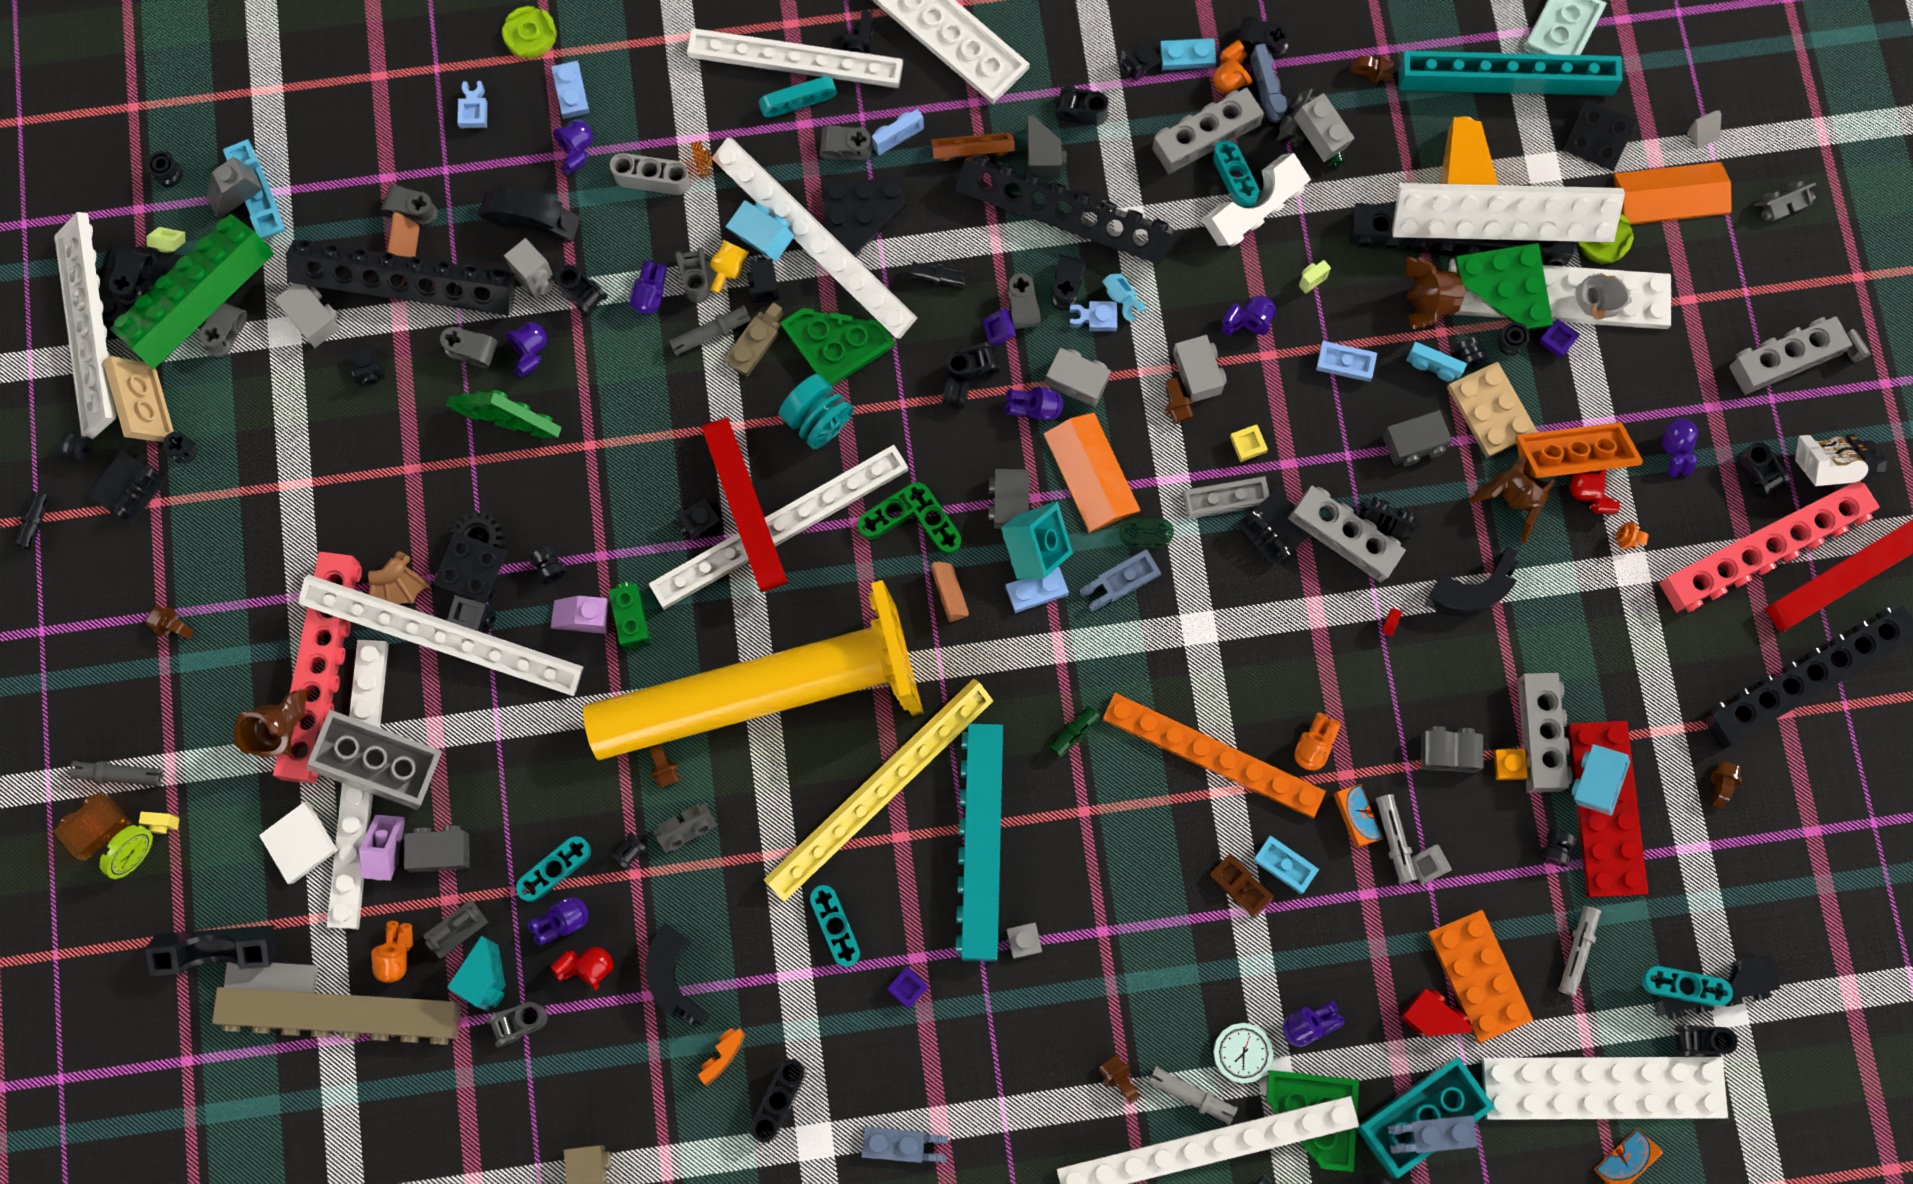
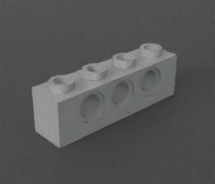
M1248 88L1239 92L1235 90L1229 93L1221 102L1208 104L1195 116L1188 115L1181 119L1178 125L1170 129L1166 127L1160 130L1154 137L1152 149L1168 174H1171L1214 151L1219 142L1232 141L1260 126L1264 112ZM1225 114H1231V115H1233L1235 118H1234V119H1228V118H1226L1224 115H1225ZM1201 127H1210L1212 131H1204L1201 129ZM1178 139H1186L1189 143L1182 144Z
M1837 316L1828 320L1825 317L1819 318L1810 323L1807 329L1795 328L1786 333L1783 339L1777 341L1776 338H1771L1763 342L1759 349L1752 351L1751 348H1747L1736 354L1737 359L1729 367L1744 395L1840 356L1848 350L1852 343ZM1809 339L1815 341L1818 347L1813 346ZM1785 349L1789 350L1793 354V357L1788 356L1785 352ZM1760 360L1766 361L1769 368L1763 366Z
M1311 486L1303 494L1287 519L1380 583L1387 579L1406 551L1400 546L1401 543L1396 538L1390 535L1385 536L1379 532L1377 526L1367 519L1362 520L1353 514V509L1344 503L1339 504L1331 499V495L1323 488ZM1319 510H1324L1329 514V522L1323 521L1320 518ZM1343 526L1351 528L1353 538L1344 535ZM1367 542L1375 545L1377 549L1376 554H1372L1367 550Z
M1559 673L1523 674L1517 679L1522 742L1526 754L1527 793L1562 792L1569 788V784L1572 782V771L1570 766H1567L1566 755L1569 754V740L1564 738L1567 714L1565 710H1562L1561 699L1564 697V684L1562 681H1559ZM1538 698L1547 701L1549 705L1548 711L1542 710L1538 706ZM1541 726L1550 730L1551 739H1546L1541 735ZM1543 755H1548L1553 759V768L1544 765Z

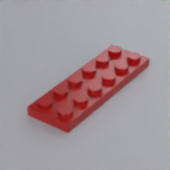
M1627 721L1567 725L1573 783H1575L1577 778H1582L1584 768H1581L1582 760L1586 751L1591 752L1593 744L1627 754L1630 759V764L1612 816L1576 804L1587 898L1647 895L1648 886Z

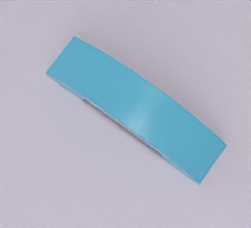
M247 139L223 149L227 161L235 157L252 167L261 184L262 190L245 201L256 234L262 240L286 231L278 205L250 141Z

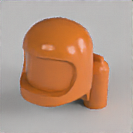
M1239 40L1221 52V66L1213 74L1214 86L1223 95H1228L1232 91L1238 90L1241 86H1249L1252 83L1250 75L1241 65L1247 54Z
M1317 713L1309 732L1302 733L1294 754L1296 762L1307 770L1315 771L1322 768L1332 750V743L1335 741L1341 723L1335 719L1328 720L1325 714Z
M397 921L386 923V943L375 947L371 952L373 974L379 981L393 983L402 979L407 970V951L413 945L411 924L404 923L399 926Z

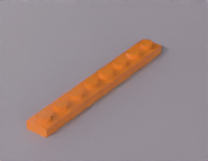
M1114 693L1102 719L1115 727L1312 819L1315 817L1326 793L1325 790L1117 693Z

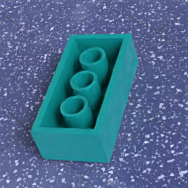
M1458 1056L1450 1058L1362 1121L1356 1129L1391 1178H1399L1433 1152L1414 1153V1151L1391 1153V1146L1401 1143L1413 1144L1411 1131L1396 1135L1389 1134V1126L1408 1125L1414 1121L1473 1116L1475 1123L1495 1107Z

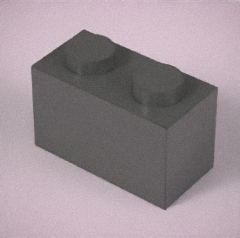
M1440 410L1389 426L1382 435L1394 466L1402 463L1404 466H1409L1417 463L1421 457L1427 455L1430 458L1440 456L1446 452L1447 447L1452 442Z
M445 826L443 831L431 832V828L413 829V833L404 834V869L411 873L470 869L469 834L461 830L460 826Z

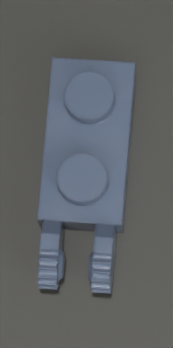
M1265 44L1256 45L1249 61L1267 118L1270 122L1277 123L1283 118L1288 104H1286V97L1280 94V81L1273 72V57L1271 53H1268Z
M1146 549L1099 575L1098 579L1080 589V593L1082 596H1088L1101 586L1103 587L1106 594L1089 604L1090 610L1096 611L1110 601L1114 602L1161 576V571Z
M1473 1116L1414 1121L1408 1125L1388 1127L1389 1134L1392 1133L1393 1135L1411 1131L1413 1144L1401 1143L1391 1146V1153L1410 1151L1423 1153L1478 1147Z
M865 1126L862 1157L922 1163V1160L946 1163V1155L941 1153L924 1154L923 1148L924 1141L944 1144L948 1143L949 1136L930 1135L922 1131Z

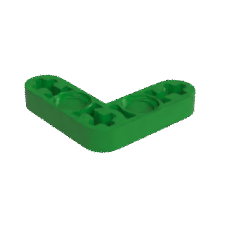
M920 482L908 485L864 513L858 520L859 534L866 540H875L914 515L940 553L953 555L961 547V536L928 487ZM913 491H916L918 494L924 493L922 500L926 507L923 510L922 505L917 499L911 500L913 498ZM890 505H898L902 509V513L897 518H891L886 514V509ZM881 512L882 518L887 524L883 525L881 520L875 525L876 530L874 532L870 529L865 531V522L875 523L879 520L878 513ZM930 512H936L940 515L941 521L937 525L931 526L925 522V516ZM945 525L948 526L944 528V533L946 534V536L949 539L952 537L955 538L953 540V547H950L948 544L944 546L942 545L944 542V538L940 533V530Z

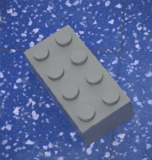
M329 709L305 770L418 810L442 751Z

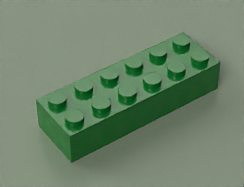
M229 214L226 218L221 219L217 223L216 228L206 237L201 238L194 249L186 256L181 257L174 268L166 275L160 277L154 287L145 295L140 296L136 300L135 305L125 314L120 315L109 329L154 370L275 253L255 231L232 214Z

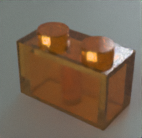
M100 792L88 797L83 802V807L77 812L62 818L59 826L53 832L73 857L85 861L132 822L112 797Z

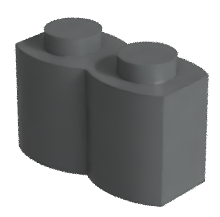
M995 469V477H989V494H995L994 504H989V520L994 521V529H1001L1014 516L1029 511V470Z
M1429 727V731L1421 734V769L1464 773L1480 772L1483 769V734L1475 733V729L1460 728L1454 733L1446 731V727Z

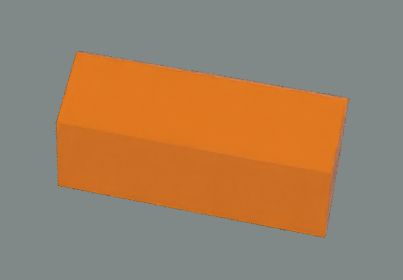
M1721 162L1622 172L1613 175L1615 187L1624 189L1625 197L1621 214L1629 220L1630 224L1724 215L1732 212L1731 180Z
M1095 413L1070 418L1044 433V438L1089 533L1141 511Z
M1622 422L1516 435L1515 438L1519 457L1526 458L1524 470L1534 478L1642 465L1643 462Z

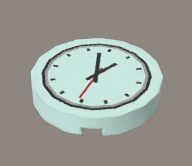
M1247 1023L1234 1024L1223 1030L1215 1040L1213 1051L1214 1062L1221 1075L1232 1082L1241 1084L1252 1083L1265 1076L1272 1065L1274 1055L1272 1043L1266 1033L1257 1026Z

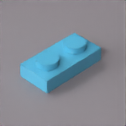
M1214 38L1161 41L1160 43L1162 70L1215 68L1216 66Z
M1418 342L1414 343L1406 359L1413 367L1419 370L1434 372L1445 381L1459 380L1467 365L1465 362Z
M1271 835L1253 859L1255 863L1301 895L1319 871L1317 867Z

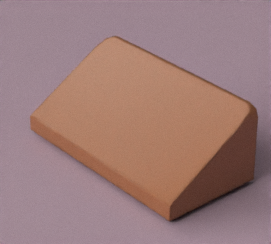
M394 213L387 252L399 256H415L419 225L399 213Z
M943 562L932 563V574L948 621L953 622L968 617L969 612L952 564Z

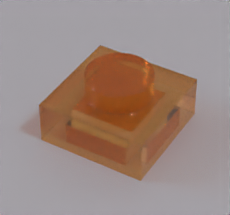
M701 140L690 143L700 179L709 177L708 166L713 165L709 149L703 150Z

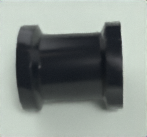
M171 432L164 438L163 448L165 452L171 455L178 463H189L196 457V445L182 432Z
M630 832L627 834L628 839L616 851L612 850L609 853L627 871L631 869L630 865L642 852L646 853L648 851Z

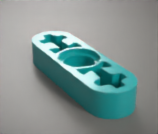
M821 77L769 93L760 98L759 105L763 116L774 117L829 100L836 95L837 90L831 77Z
M1231 141L1219 142L1215 147L1213 161L1233 202L1242 208L1253 207L1257 202L1259 188L1238 146ZM1238 171L1243 176L1236 178L1231 176L1229 172Z
M577 836L566 840L519 879L516 885L518 896L526 902L539 901L590 858L591 847L589 843ZM583 844L584 847L581 849L583 855L581 857L573 855L569 858L568 861L572 865L568 867L567 863L559 855L563 853L565 857H568L573 852L572 845L581 846ZM553 861L559 862L562 866L560 875L555 878L548 877L546 874L547 865ZM540 871L541 876L549 884L545 886L544 883L540 882L535 887L536 893L534 895L530 893L524 894L527 890L525 886L527 882L534 884L540 880L536 876Z
M826 885L818 886L812 891L810 901L837 964L845 968L852 967L860 958L857 942L835 891ZM819 893L831 894L832 898L828 900L830 908L833 910L837 907L839 912L829 913L822 919L820 914L826 913L822 903L816 904V900L819 899ZM833 918H839L844 923L842 932L837 935L830 934L827 931V923ZM847 934H849L850 939L844 940L848 949L854 948L855 953L851 954L852 960L848 962L845 958L840 959L838 956L842 953L839 942L835 946L832 944L833 940H840Z
M1662 966L1647 969L1641 978L1642 986L1651 994L1717 1007L1730 1002L1733 996L1731 985L1724 979ZM1659 973L1660 979L1672 980L1671 985H1658L1655 988V982L1651 981L1650 977ZM1683 978H1689L1694 983V991L1691 995H1686L1680 990L1679 983ZM1718 985V990L1723 992V996L1715 1000L1714 994L1702 993L1703 988H1715Z

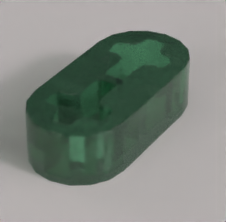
M1129 519L1122 524L1119 535L1121 541L1130 547L1161 548L1170 544L1173 539L1174 529L1171 523L1162 519ZM1130 527H1135L1136 532H1145V534H1137L1135 539H1130V534L1125 532H1128ZM1161 527L1163 532L1168 533V535H1165L1164 539L1160 540L1158 535L1149 533H1155Z

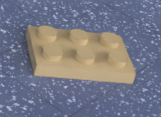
M114 356L105 359L103 363L124 437L164 442L167 434L174 432L156 368L153 370L145 362Z
M1498 362L1448 385V391L1487 459L1516 446V435L1538 432Z

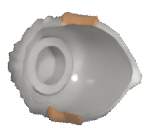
M1603 273L1589 275L1576 287L1575 291L1576 301L1583 312L1593 316L1594 319L1614 317L1632 302L1630 292L1625 284L1615 275L1606 276Z

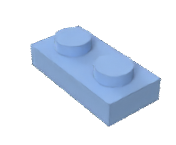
M578 61L551 66L563 119L589 114Z
M916 109L911 113L906 112L893 124L882 126L875 131L874 135H872V146L878 156L924 129L923 116L919 110Z
M1323 341L1316 370L1371 382L1377 353Z
M1057 567L1046 578L1021 579L1006 584V590L1015 613L1068 596L1069 594L1060 567Z

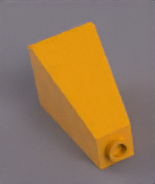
M1465 116L1453 118L1448 129L1440 184L1498 185L1481 121H1475Z

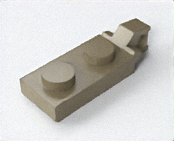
M773 302L765 314L759 312L726 355L724 363L748 377L779 335L778 330L781 325L777 322L784 314L782 312L783 308Z

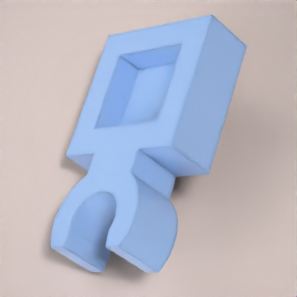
M464 81L462 90L466 99H458V125L460 128H487V101L485 98H482L484 87L481 81H477V89L469 91V85L467 81Z
M1089 301V309H1084V307L1077 304L1070 306V313L1080 315L1079 319H1070V327L1079 328L1083 324H1089V331H1117V302Z

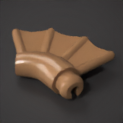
M398 551L394 559L391 558L383 569L369 571L370 588L368 595L398 605L404 603L413 604L419 592L429 588L430 584L406 567L410 557Z

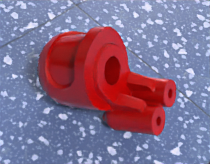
M1606 470L1575 473L1572 475L1569 489L1575 499L1594 502L1592 505H1589V508L1595 514L1616 515L1619 513L1620 502L1604 496Z
M591 947L578 958L574 951H567L550 966L553 971L552 974L558 981L561 982L564 978L568 979L577 974L587 985H590L596 991L599 988L598 983L613 970V960L610 954L603 948Z

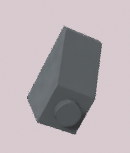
M1028 115V172L1040 177H1060L1061 167H1066L1067 162L1066 150H1061V140L1035 116Z
M232 157L212 171L207 198L216 217L221 219L261 191L262 187L253 168Z

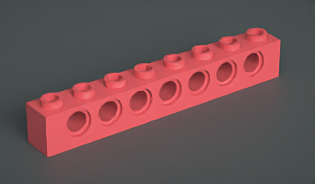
M1861 481L1851 483L1671 574L1660 582L1659 585L1676 613L1684 609L1689 613L1704 605L1703 599L1710 596L1712 600H1715L1728 592L1727 587L1735 584L1738 588L1753 580L1750 575L1759 571L1762 576L1777 567L1775 565L1776 562L1783 559L1785 563H1788L1801 555L1800 550L1807 547L1811 551L1825 543L1823 538L1832 535L1833 539L1849 531L1847 526L1856 523L1858 527L1873 519L1871 513L1880 507L1865 483ZM1839 507L1845 509L1847 516L1840 513ZM1815 519L1822 522L1823 529L1815 524ZM1790 531L1797 533L1799 541L1792 538ZM1766 543L1771 544L1775 548V553L1767 549ZM1742 555L1750 559L1751 566L1743 562ZM1718 567L1726 571L1727 578L1719 575ZM1693 580H1698L1702 584L1703 590L1695 588Z
M319 552L314 576L333 583L336 580H342L341 586L354 590L356 582H359L361 579L362 568L353 556ZM307 607L290 693L300 689L307 690L305 717L298 721L294 727L289 755H284L283 753L277 755L273 776L283 781L315 785L317 777L321 775L305 769L329 709L334 711L332 699L333 694L339 689L340 678L337 674L339 665H342L345 659L343 644L345 637L349 636L351 622L336 616L326 618V613ZM331 634L330 642L327 645L320 646L321 638ZM320 662H325V669L321 673L315 674L316 665ZM314 690H320L318 699L309 702L310 693ZM313 717V726L308 730H304V722L308 718ZM303 746H308L307 755L303 758H298V750Z

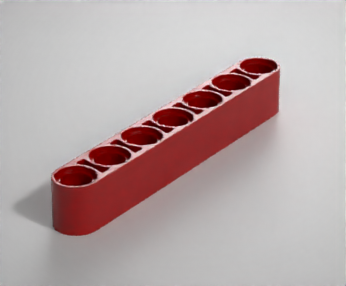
M728 416L701 425L760 592L763 593L788 584Z
M1913 519L1765 608V612L1780 633L1786 631L1913 554Z

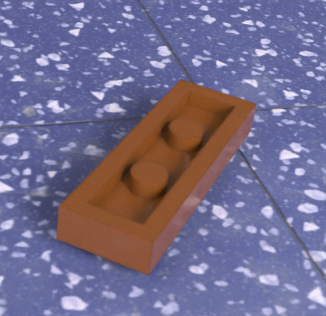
M1012 132L931 139L933 158H939L941 161L953 160L956 156H974V154L992 153L995 156L1007 155L1008 152L1015 151Z

